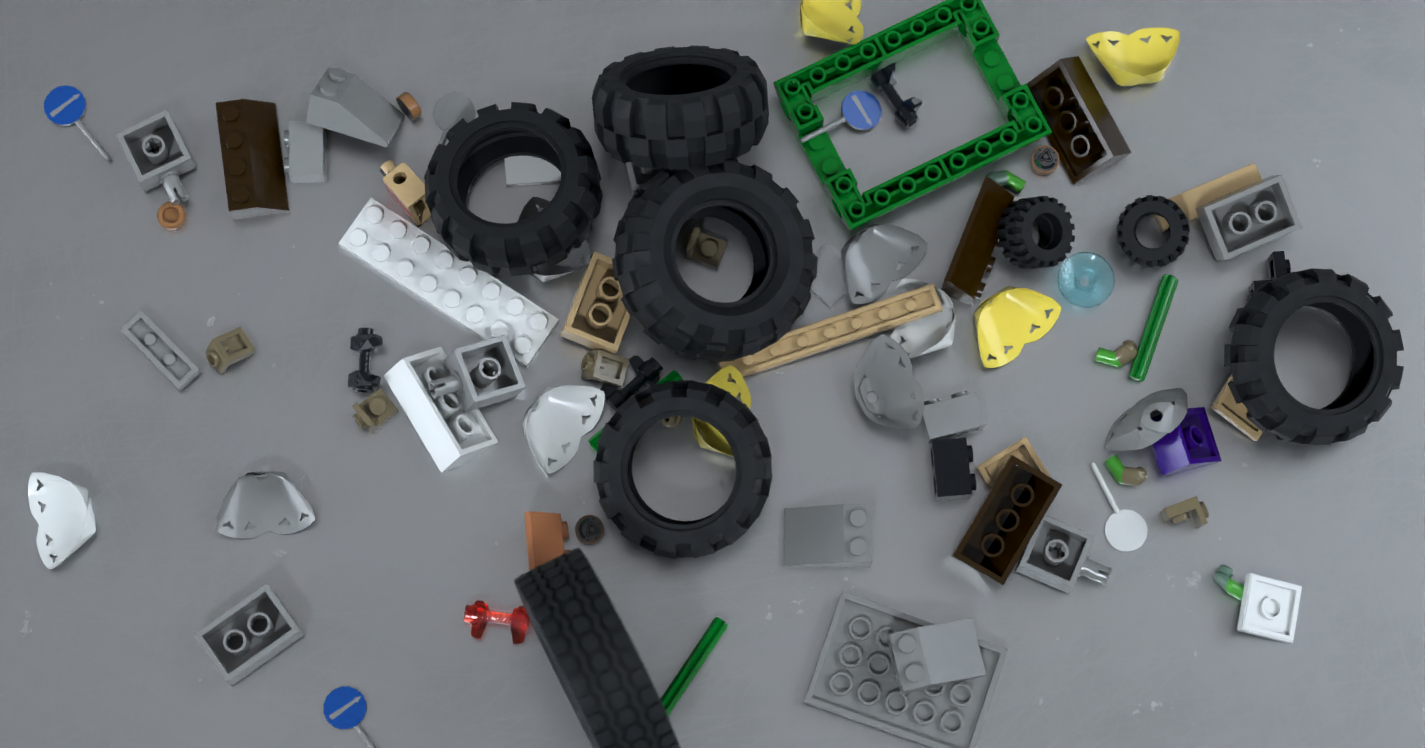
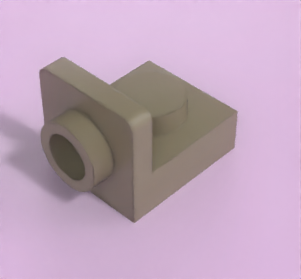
M695 226L692 234L687 233L682 248L686 250V259L718 270L728 243L702 233L701 228Z
M240 326L212 339L206 349V357L209 364L216 368L219 374L226 372L229 365L253 355L255 348Z
M600 349L588 351L581 363V378L585 380L594 379L615 387H623L629 359Z
M381 388L359 405L357 402L352 405L356 412L352 416L362 429L368 427L372 433L399 412Z
M1197 496L1166 507L1160 512L1164 523L1173 520L1174 525L1190 519L1189 513H1191L1197 528L1206 525V518L1209 517L1204 502H1199Z

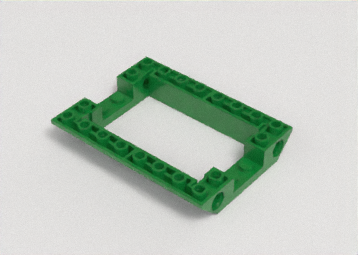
M945 0L865 38L857 44L846 47L773 82L784 115L835 213L850 231L1052 134L1027 84L1021 86L998 44L1000 34L981 0ZM957 34H960L1007 122L988 133L863 192L862 196L857 188L858 182L851 169L845 168L827 132L802 143L800 141L801 137L823 127L824 118L817 104L813 105L814 102L865 79L892 63L896 64Z

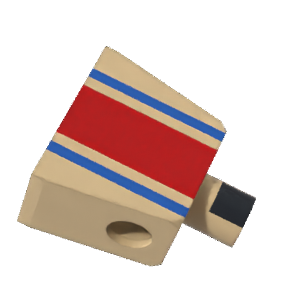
M392 160L386 161L379 169L380 173L384 176L382 181L390 196L415 226L419 228L431 218L430 210L425 202V184L405 162L397 166Z

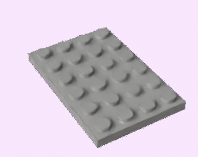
M842 592L804 703L931 748H975L1008 649L977 639L986 676L900 695L887 637L891 633L934 624Z

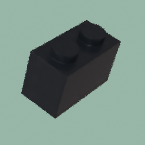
M966 437L932 440L930 443L935 502L970 499L972 491H976L975 473L970 474L969 463L973 462L972 445H967Z

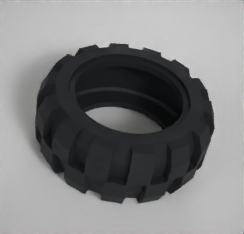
M691 45L689 47L672 46L626 56L623 61L613 62L604 68L602 74L598 76L592 94L595 133L606 152L610 153L612 158L622 163L632 162L636 167L649 169L659 167L675 170L689 169L690 166L696 165L706 167L724 163L725 159L731 157L738 158L750 152L752 146L758 145L769 123L767 81L757 63L749 56H740L738 51L725 48L714 49L709 48V46Z
M511 102V109L499 110L496 104L477 110L479 117L469 123L462 118L447 132L448 144L446 146L438 144L428 164L431 175H428L424 182L425 202L430 210V217L436 231L443 238L446 247L459 260L467 262L471 260L474 269L499 275L501 268H508L511 276L534 274L533 267L543 263H547L548 267L551 268L568 257L566 249L573 244L577 248L582 245L593 229L590 220L595 219L600 213L603 196L600 187V180L602 178L592 147L580 129L571 127L568 118L552 109L545 108L542 114H540L535 104ZM533 156L551 163L561 172L560 184L551 202L539 213L523 221L494 223L476 216L467 208L470 190L478 176L489 166L504 158Z
M1311 268L1280 275L1279 278L1272 281L1264 282L1248 295V303L1245 307L1237 309L1228 327L1229 331L1233 332L1231 344L1224 345V366H1231L1233 381L1229 382L1228 386L1236 404L1243 403L1247 408V419L1262 432L1270 431L1276 435L1278 440L1295 445H1330L1335 442L1348 441L1365 433L1367 426L1371 422H1379L1391 407L1392 400L1388 397L1392 390L1400 388L1404 366L1397 365V351H1404L1400 329L1392 330L1388 318L1393 316V312L1381 296L1373 297L1368 293L1369 287L1365 282L1350 274H1336L1332 269ZM1304 306L1319 309L1332 316L1346 332L1353 354L1352 372L1347 386L1336 400L1321 409L1306 406L1288 393L1278 377L1274 361L1275 343L1282 325L1294 312Z
M693 380L669 381L653 385L631 396L617 408L615 414L605 424L597 442L596 459L593 461L594 483L597 484L600 496L598 501L608 520L611 519L621 531L620 534L635 546H641L658 556L673 559L677 557H693L694 559L714 554L716 551L732 545L749 530L761 514L769 496L773 477L772 454L768 438L765 436L757 417L746 404L740 402L730 392L713 384ZM674 416H689L703 420L715 427L725 437L732 449L736 465V476L732 492L719 510L705 518L693 521H678L664 517L652 510L644 502L636 489L632 474V462L636 446L643 434L662 419Z

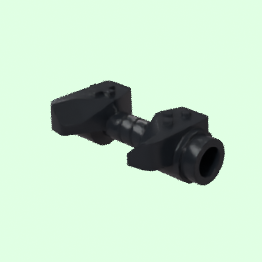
M895 63L880 69L870 77L869 80L880 92L883 91L895 107L894 115L905 128L911 127L920 119L917 111L922 105V100L912 97L903 101L893 87L897 84Z
M359 328L358 334L351 337L350 349L360 352L359 370L348 375V387L353 388V391L358 393H372L373 388L378 387L381 377L370 374L371 351L383 345L382 336L375 334V329Z
M633 356L629 359L636 377L622 390L607 383L603 384L600 390L604 391L606 402L615 411L643 385L650 387L660 380L659 375L663 367L653 357L645 362L639 356Z

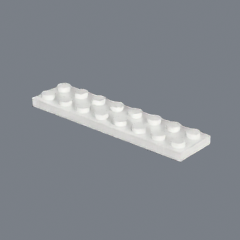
M373 198L369 199L339 242L342 248L483 340L506 334L515 360L526 368L531 364L559 323L558 318L487 272L474 269L470 261L459 260L444 244Z

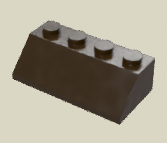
M1079 56L1059 59L1027 83L1031 94L1052 131V134L1047 137L1053 148L1058 152L1060 161L1073 185L1112 167L1132 153Z
M249 99L215 103L228 210L233 220L290 212L276 104Z
M985 177L941 288L949 297L968 305H972L974 298L980 299L986 283L981 282L985 272L991 273L996 260L991 255L995 247L999 248L998 241H1001L1000 236H997V229L1001 228L998 220L1000 217H1004L1002 211L1010 207L1009 204L1013 202L1015 197L991 178Z
M1010 455L952 555L1004 585L1062 484L1015 456Z

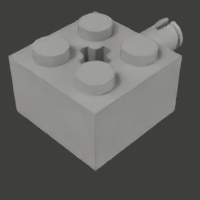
M168 109L116 133L128 161L145 192L163 184L172 205L180 204L176 192H178L183 202L189 198L179 176L196 168ZM159 148V152L154 154L153 149Z
M506 334L454 349L444 359L450 376L428 382L429 391L435 390V392L430 393L434 399L456 392L464 413L515 398L526 388Z
M1044 515L1024 549L1016 572L1069 594L1081 575L1106 585L1112 568L1088 559L1089 556L1087 554L1094 540V535ZM1054 548L1059 550L1057 559H1053L1051 557L1052 553L1049 552Z

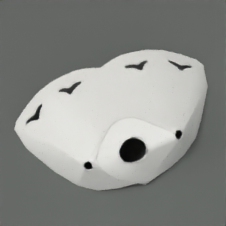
M903 278L896 287L893 296L905 293V287H907L908 291L929 284L916 279ZM937 287L935 289L943 312L895 327L891 334V338L899 344L902 341L900 336L907 341L900 345L907 353H910L909 358L949 347L953 343L956 312H954L950 297Z
M548 386L525 411L522 426L529 446L539 466L546 474L558 471L575 456L579 448L581 436L591 431L600 419L605 403L604 391L593 386ZM595 395H597V398L595 399L596 405L594 406L590 398H593ZM590 415L591 417L587 418L585 424L583 425L582 416ZM570 443V446L566 448V453H563L561 445ZM548 459L557 460V462L551 463L550 466H547Z
M44 472L31 473L28 483V498L31 513L39 524L36 537L37 547L44 565L51 570L65 561L95 534V515L92 509L91 496L87 488L59 476ZM38 479L42 484H44V486L41 487L39 491H37V486L39 485L37 482ZM39 501L46 504L43 513L41 512V505L38 504ZM46 535L53 539L48 546L46 545L48 542ZM51 554L58 556L54 563L53 558L50 557Z

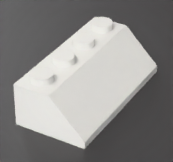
M442 347L402 358L384 375V378L442 473L465 464L499 442L479 409L464 413L456 392L439 396L435 399L431 396L430 393L435 392V390L429 391L428 382L450 376L444 361L447 356Z

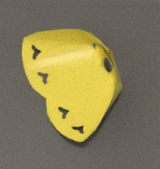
M801 0V29L805 35L853 45L857 44L863 38L864 32L863 25L857 18L861 10V0H852L850 4L851 10L845 5L850 0ZM851 26L854 27V28H853V31H854L855 33H852L851 31H848V30L851 28Z
M1162 27L1143 28L1130 35L1117 31H1107L1092 34L1085 40L1117 85L1135 86L1137 84H1153L1162 80L1176 53L1180 41V31ZM1151 36L1148 43L1140 40V38L1146 39L1147 37ZM1161 36H1172L1173 38L1169 39L1168 42H1165V40ZM1108 40H1111L1112 42L1118 40L1119 42L1112 46V44L1108 42ZM1097 41L1100 42L1098 48L1092 45V43L1096 44Z
M1012 286L1003 288L992 295L991 298L989 297L983 301L974 312V320L980 356L984 367L996 368L1003 366L1020 354L1024 344L1042 338L1057 321L1061 312V306L1053 298L1027 288ZM1053 308V311L1049 313L1050 315L1047 319L1045 310H1050ZM1032 324L1040 326V328H1035L1034 331L1030 333ZM1004 346H1013L1012 349H1008L1007 353L1004 354ZM989 354L993 357H996V359H990L989 361H987Z
M730 365L720 369L706 382V384H713L730 392L735 398L741 393L740 399L742 403L746 404L750 409L751 395L741 373L734 366ZM729 373L731 374V378L734 379L736 383L727 381ZM691 417L693 430H695L694 436L701 448L734 457L729 443L715 427L703 420Z

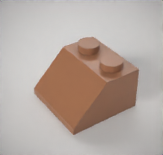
M524 512L529 571L570 551V549L564 550L563 539L569 538L567 521H562L560 513Z

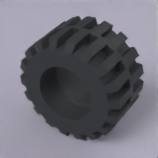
M1146 195L1144 198L1139 197L1135 199L1132 204H1128L1125 207V211L1119 217L1116 231L1118 243L1124 254L1141 266L1154 268L1173 263L1182 255L1189 241L1190 229L1184 212L1175 202L1163 196ZM1146 216H1161L1170 226L1169 239L1159 248H1147L1137 239V225Z
M1048 196L1022 198L1009 204L1010 207L1002 211L1004 217H1000L998 220V224L1001 225V228L997 229V236H1000L1001 240L998 241L999 248L1003 247L1004 251L1002 254L1005 258H1010L1011 264L1019 265V268L1022 269L1052 267L1067 258L1065 253L1071 252L1072 247L1070 243L1075 240V236L1072 235V230H1075V226L1070 222L1072 218L1070 212H1065L1066 206L1063 203H1058V199L1048 198ZM1034 220L1040 231L1038 244L1035 243L1032 236Z

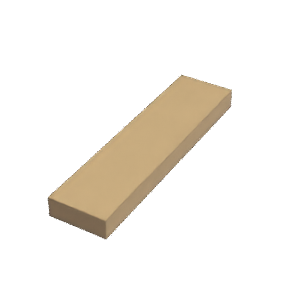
M1255 163L1173 196L1169 200H1172L1181 208L1187 221L1190 222L1199 218L1196 207L1262 180V177ZM1154 215L1162 233L1169 231L1170 226L1163 217Z

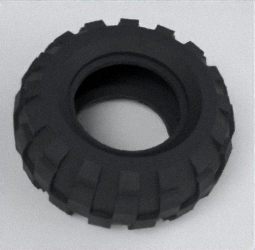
M732 157L725 159L724 163L706 167L696 165L690 166L689 169L669 170L668 168L659 172L642 186L629 201L623 217L618 222L614 236L616 244L615 257L612 259L614 280L619 281L623 294L621 301L629 315L637 318L644 327L643 332L658 345L664 344L674 349L676 355L692 360L706 359L712 360L714 363L734 361L753 355L777 342L791 330L794 322L804 313L811 299L810 289L812 282L817 277L818 258L813 254L812 240L815 237L809 219L804 220L797 208L799 201L787 187L782 188L772 180L771 173L755 164L747 166L738 163V159ZM700 217L717 218L735 227L746 239L753 255L754 269L751 284L740 300L723 303L705 299L694 292L683 280L676 264L675 244L678 233L686 221Z

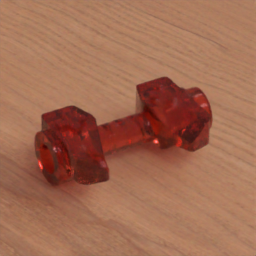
M478 600L475 604L466 605L464 622L472 625V637L480 640L488 623L492 622L510 625L513 644H522L524 642L525 633L528 632L530 621L524 606L515 608L511 614L490 611L489 606L484 604V601Z

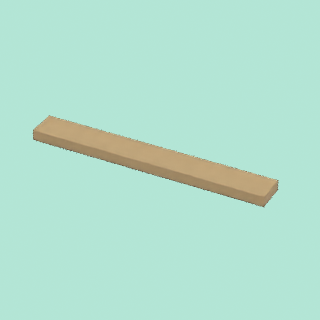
M934 283L791 330L774 344L753 355L734 361L719 362L721 369L730 365L734 366L745 378L943 312ZM729 373L727 381L733 382L735 380L731 378V374Z

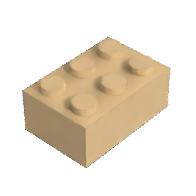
M594 251L589 265L584 270L559 336L594 350L600 349L615 354L618 351L631 316L621 301L623 294L619 281L614 280L613 258Z

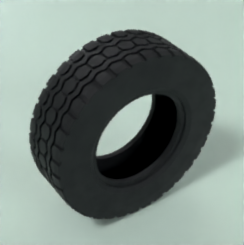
M580 548L570 550L517 577L514 583L526 613L592 747L680 748L675 732L650 676L611 599Z

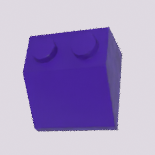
M1205 407L1187 408V413L1182 422L1171 433H1167L1160 440L1152 444L1156 454V462L1162 475L1179 474L1222 461ZM1162 414L1151 419L1159 422L1162 419Z

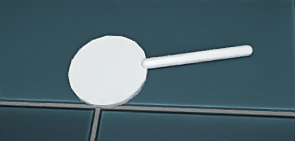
M1092 462L1090 464L1114 511L1105 523L1104 533L1106 540L1118 551H1134L1142 546L1147 538L1148 529L1146 521L1133 510L1118 509L1096 463Z

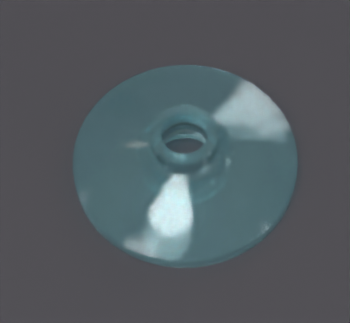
M1079 252L1068 257L1061 265L1057 278L1058 287L1063 297L1071 304L1082 308L1095 307L1105 302L1111 295L1115 283L1114 272L1110 264L1103 257L1092 252ZM1080 279H1088L1090 285L1087 287L1082 286Z

